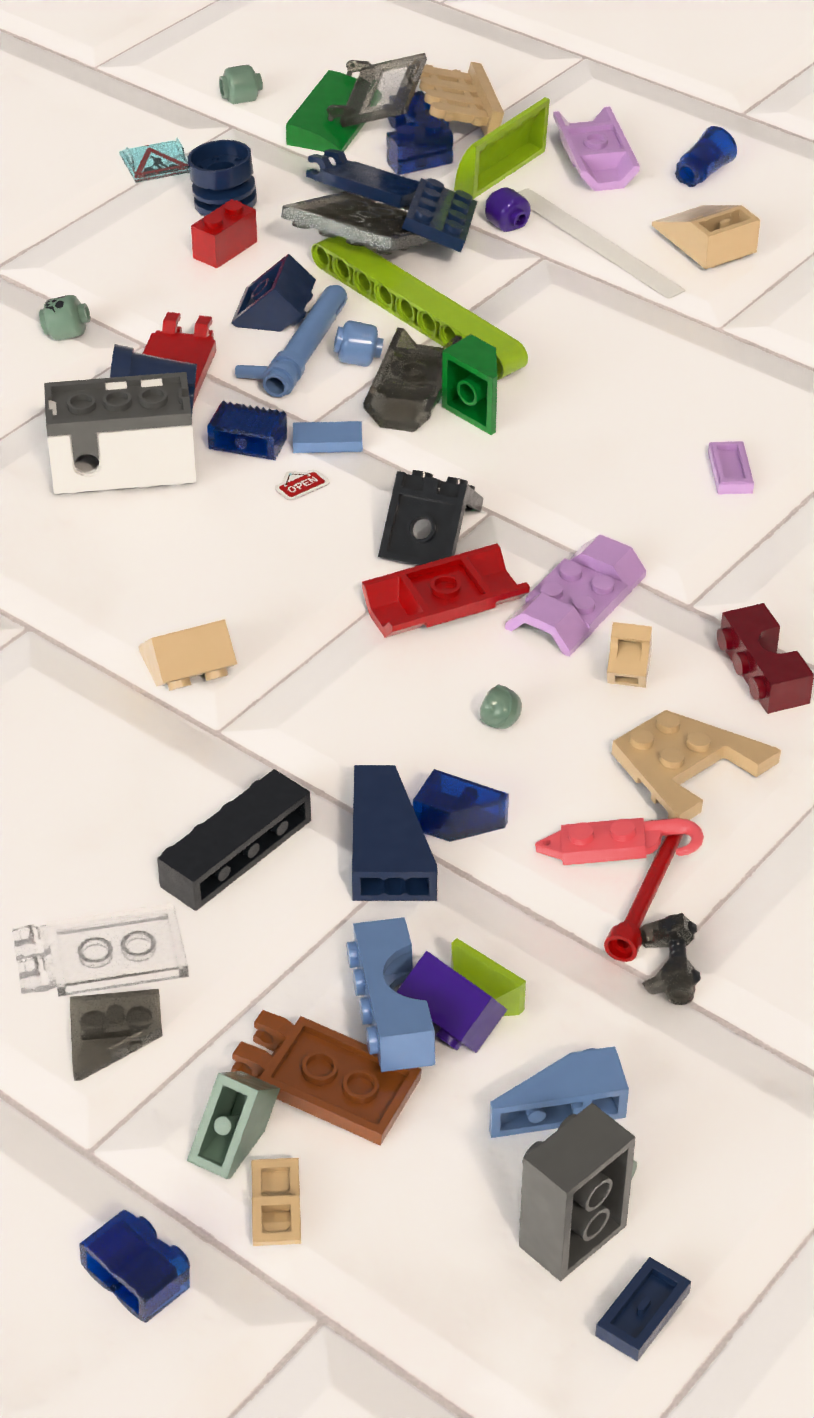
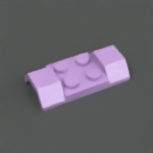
M610 106L604 107L593 121L569 123L559 111L553 112V118L560 131L559 137L573 167L577 168L580 177L594 191L624 189L640 171V165Z
M599 534L582 545L569 560L564 558L526 596L525 604L505 623V629L512 632L524 623L551 634L561 652L570 657L646 577V569L631 546Z

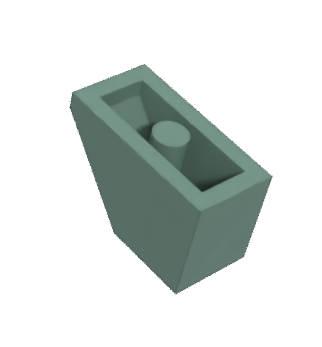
M242 1071L218 1073L187 1161L225 1179H230L265 1132L280 1088Z

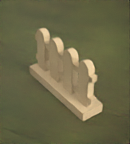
M470 62L468 73L457 69L437 68L428 64L416 65L414 76L420 79L419 89L426 92L424 101L431 105L430 115L449 122L453 120L471 123L473 126L481 127L484 136L501 126L504 111L482 63Z

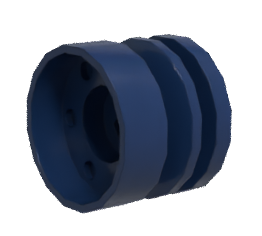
M216 140L201 144L191 150L187 156L190 180L193 182L192 192L195 209L200 214L206 216L231 199L240 201L242 204L252 208L257 203L255 178L252 176L254 171L251 149L245 143L236 140Z

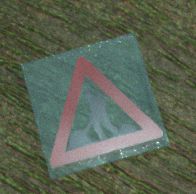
M178 137L176 141L172 140L134 148L126 147V149L119 151V155L135 183L189 173L188 161Z

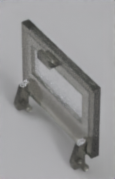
M420 53L376 64L361 60H349L346 62L348 76H351L354 72L360 73L347 105L332 104L328 106V120L333 121L334 118L341 116L340 123L342 127L407 114L427 61L426 54Z

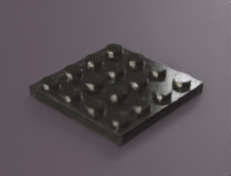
M346 191L282 206L281 218L292 221V226L301 229H310L312 227L318 229L319 234L325 237H344L348 244L355 246H364L366 244L374 247L373 251L379 254L391 255L396 250L405 251L410 246H422L425 242H434L402 228L408 210Z

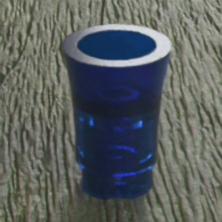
M710 126L706 128L697 142L676 164V178L680 183L686 184L688 187H695L705 181L715 171L736 158L737 145L734 138L721 127Z

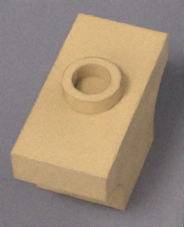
M613 622L607 668L608 683L646 688L652 653V626Z

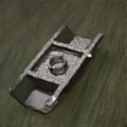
M397 327L363 402L364 410L380 428L415 432L431 418L436 404H439L442 397V352L444 349L462 340V336L453 337L441 348L416 344L404 328Z

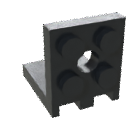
M412 470V475L397 471L378 557L418 566L454 556L465 509L481 512L484 497L475 491V486L469 485L468 481L448 476L445 482L434 478V474L425 471ZM421 519L429 520L432 526L430 534L423 539L416 538L413 533L415 523Z

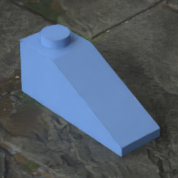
M616 1047L589 1048L569 1053L490 1102L489 1121L491 1138L559 1128L566 1117L571 1114L577 1115L591 1103L595 1104L614 1120L626 1118L629 1087Z

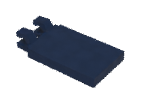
M328 149L324 151V155L312 154L308 156V162L317 163L320 167V172L317 169L307 170L306 177L397 208L411 204L419 181L356 161L347 160L344 151ZM329 157L335 160L336 165L331 164Z

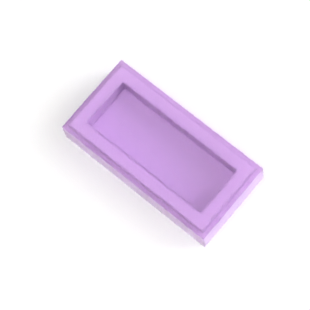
M709 442L708 455L718 495L753 494L754 481L744 442Z

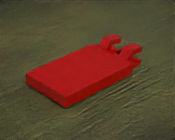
M167 312L163 319L162 331L156 330L155 333H151L142 354L197 364L194 405L217 351L213 330H209L213 320L211 316L199 315L195 323L194 334L182 333V327L177 326L178 322H180L181 314Z

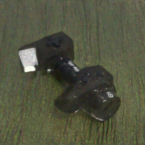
M679 913L641 926L639 930L641 932L642 945L645 948L669 947V959L654 976L643 981L641 984L651 995L665 992L669 1002L672 1004L685 1005L690 1003L694 998L695 985L700 981L701 976L700 972L687 959L686 946L694 940L697 925L690 921L683 913Z

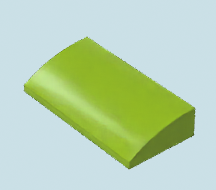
M544 97L473 143L466 150L459 163L454 191L461 190L467 192L475 199L544 153L546 149L550 99Z

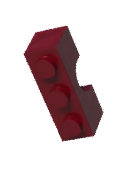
M765 603L722 612L721 628L717 630L718 645L722 651H726L733 662L736 673L739 676L742 675L749 686L753 699L760 702L766 713L770 714L810 704L814 674L797 650L777 653L780 625Z

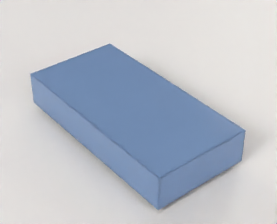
M362 421L293 423V453L363 451Z

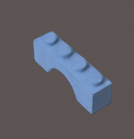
M405 917L353 923L354 941L346 943L349 968L357 967V969H353L355 995L364 996L359 998L362 1025L370 1024L371 1026L366 1027L369 1055L377 1054L381 1072L435 1065V1030L427 1001L412 999L393 990L404 982L413 969L412 943Z

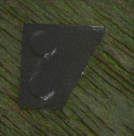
M159 989L70 997L74 1081H81L163 1036Z

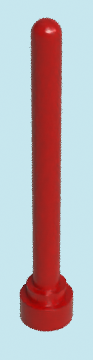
M684 834L664 836L624 922L610 929L604 942V948L613 959L629 962L636 958L642 945L639 929Z

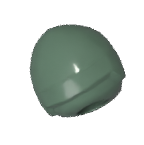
M497 684L487 692L480 706V720L488 726L497 729L511 727L519 719L522 712L520 697L510 688Z

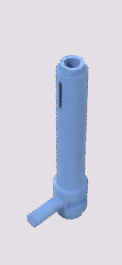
M340 285L327 286L284 350L275 355L269 366L237 365L235 367L236 378L263 379V388L269 395L274 397L290 394L304 374L306 363L346 305L348 300L346 290Z

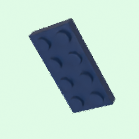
M421 178L402 228L461 253L478 201L473 200V197L467 192L461 190L454 192L445 188L444 184L436 179L428 178L426 180Z

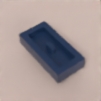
M649 1257L596 1324L595 1336L638 1362L688 1296L692 1281Z

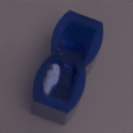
M123 1209L79 1243L81 1265L88 1274L103 1288L112 1292L131 1314L145 1323L190 1288V1262L186 1254L178 1246H169L162 1240L157 1239V1233L153 1225L143 1216L136 1217Z

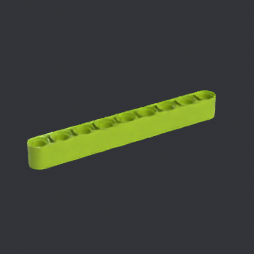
M339 232L313 244L311 249L312 258L321 270L444 348L450 347L470 334L496 347L497 380L527 365V351L518 340L348 235Z

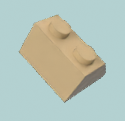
M225 619L153 637L138 646L156 687L167 684L169 691L192 685L190 678L204 674L206 681L227 676V668L237 664Z

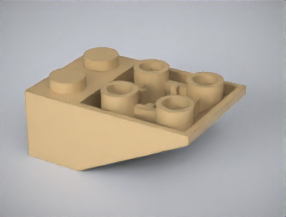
M702 205L652 221V226L700 266L708 269L756 253L760 219L742 205Z

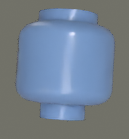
M349 320L343 327L338 326L333 352L338 353V358L343 363L368 367L374 357L380 358L384 339L378 338L376 326Z

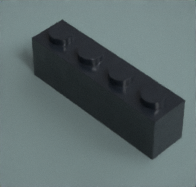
M273 769L260 780L253 782L246 791L234 800L224 804L217 813L205 822L195 826L188 835L173 846L166 848L157 857L160 887L194 911H197L311 821L310 791Z

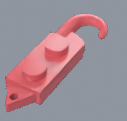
M644 818L561 825L560 831L536 842L535 847L538 853L561 859L563 865L647 858L646 855L658 849L662 836L689 835L691 837L690 843L676 849V855L678 856L689 855L699 849L703 843L704 835L702 829L695 822L688 819L671 818L644 821Z

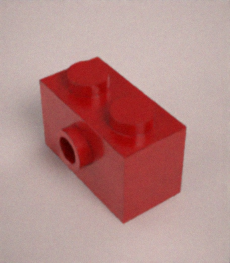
M231 199L192 224L193 258L217 269L257 242L256 209Z

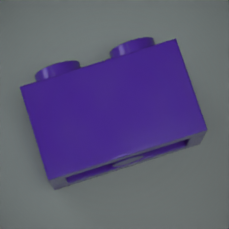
M427 950L397 990V993L403 996L427 1001L432 1022L441 1027L436 1036L457 1051L464 1044L477 1053L508 1010Z

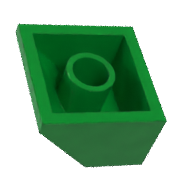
M470 334L442 352V407L489 435L496 433L498 379L496 347Z

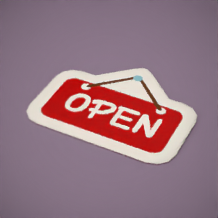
M316 469L306 472L287 471L282 482L275 485L274 489L285 499L295 500L327 486L330 480Z

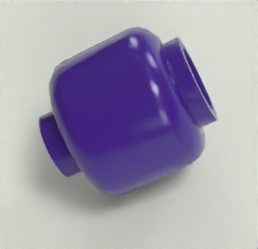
M508 187L500 188L488 196L485 205L486 218L501 231H514L524 227L528 222L531 212L530 203L514 189Z

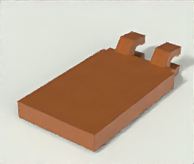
M262 1010L254 1021V1028L258 1030L253 1035V1042L273 1052L272 1055L266 1050L243 1041L239 1043L232 1054V1059L236 1062L232 1066L231 1072L242 1071L280 1088L277 1096L278 1100L380 1146L418 1085L422 1069L419 1067L381 1072L377 1054L369 1055L366 1044L303 1016H300L294 1025L288 1019Z

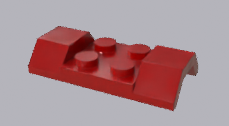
M498 543L362 581V590L369 615L384 638L420 628L424 624L428 628L496 608V605L520 599L530 592V586L527 582L516 584L507 572L501 547Z

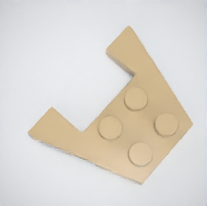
M664 710L614 740L611 754L636 783L642 782L651 792L652 802L654 804L659 803L666 809L668 819L682 818L690 820L702 812L703 799L682 787V783L721 759H727L751 775L758 777L779 763L781 750L745 736Z

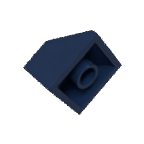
M288 253L246 287L231 323L238 328L281 332L290 324L296 326L307 313L305 307L313 297L312 289L316 279Z

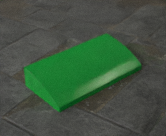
M328 70L286 123V144L321 152L328 149L345 151L382 102L383 95L355 77Z

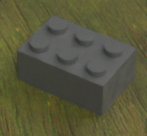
M593 1103L577 1115L571 1114L566 1117L558 1130L545 1141H537L531 1145L522 1160L519 1247L560 1282L627 1226L636 1137Z

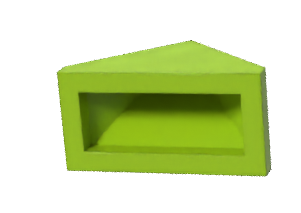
M458 938L451 943V968L508 1009L504 1016L520 1015L525 1010L526 980Z

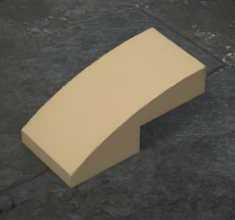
M299 1158L251 1160L253 1246L301 1244Z

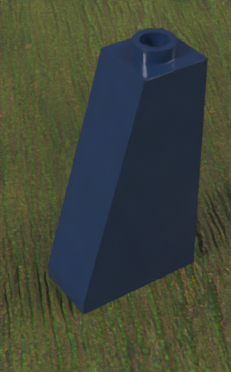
M354 765L352 901H437V863L396 766Z

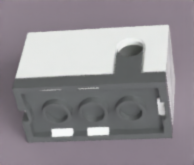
M186 372L44 383L46 429L54 494H75L97 490L111 491L134 487L147 488L149 486L182 485L196 482L192 414Z

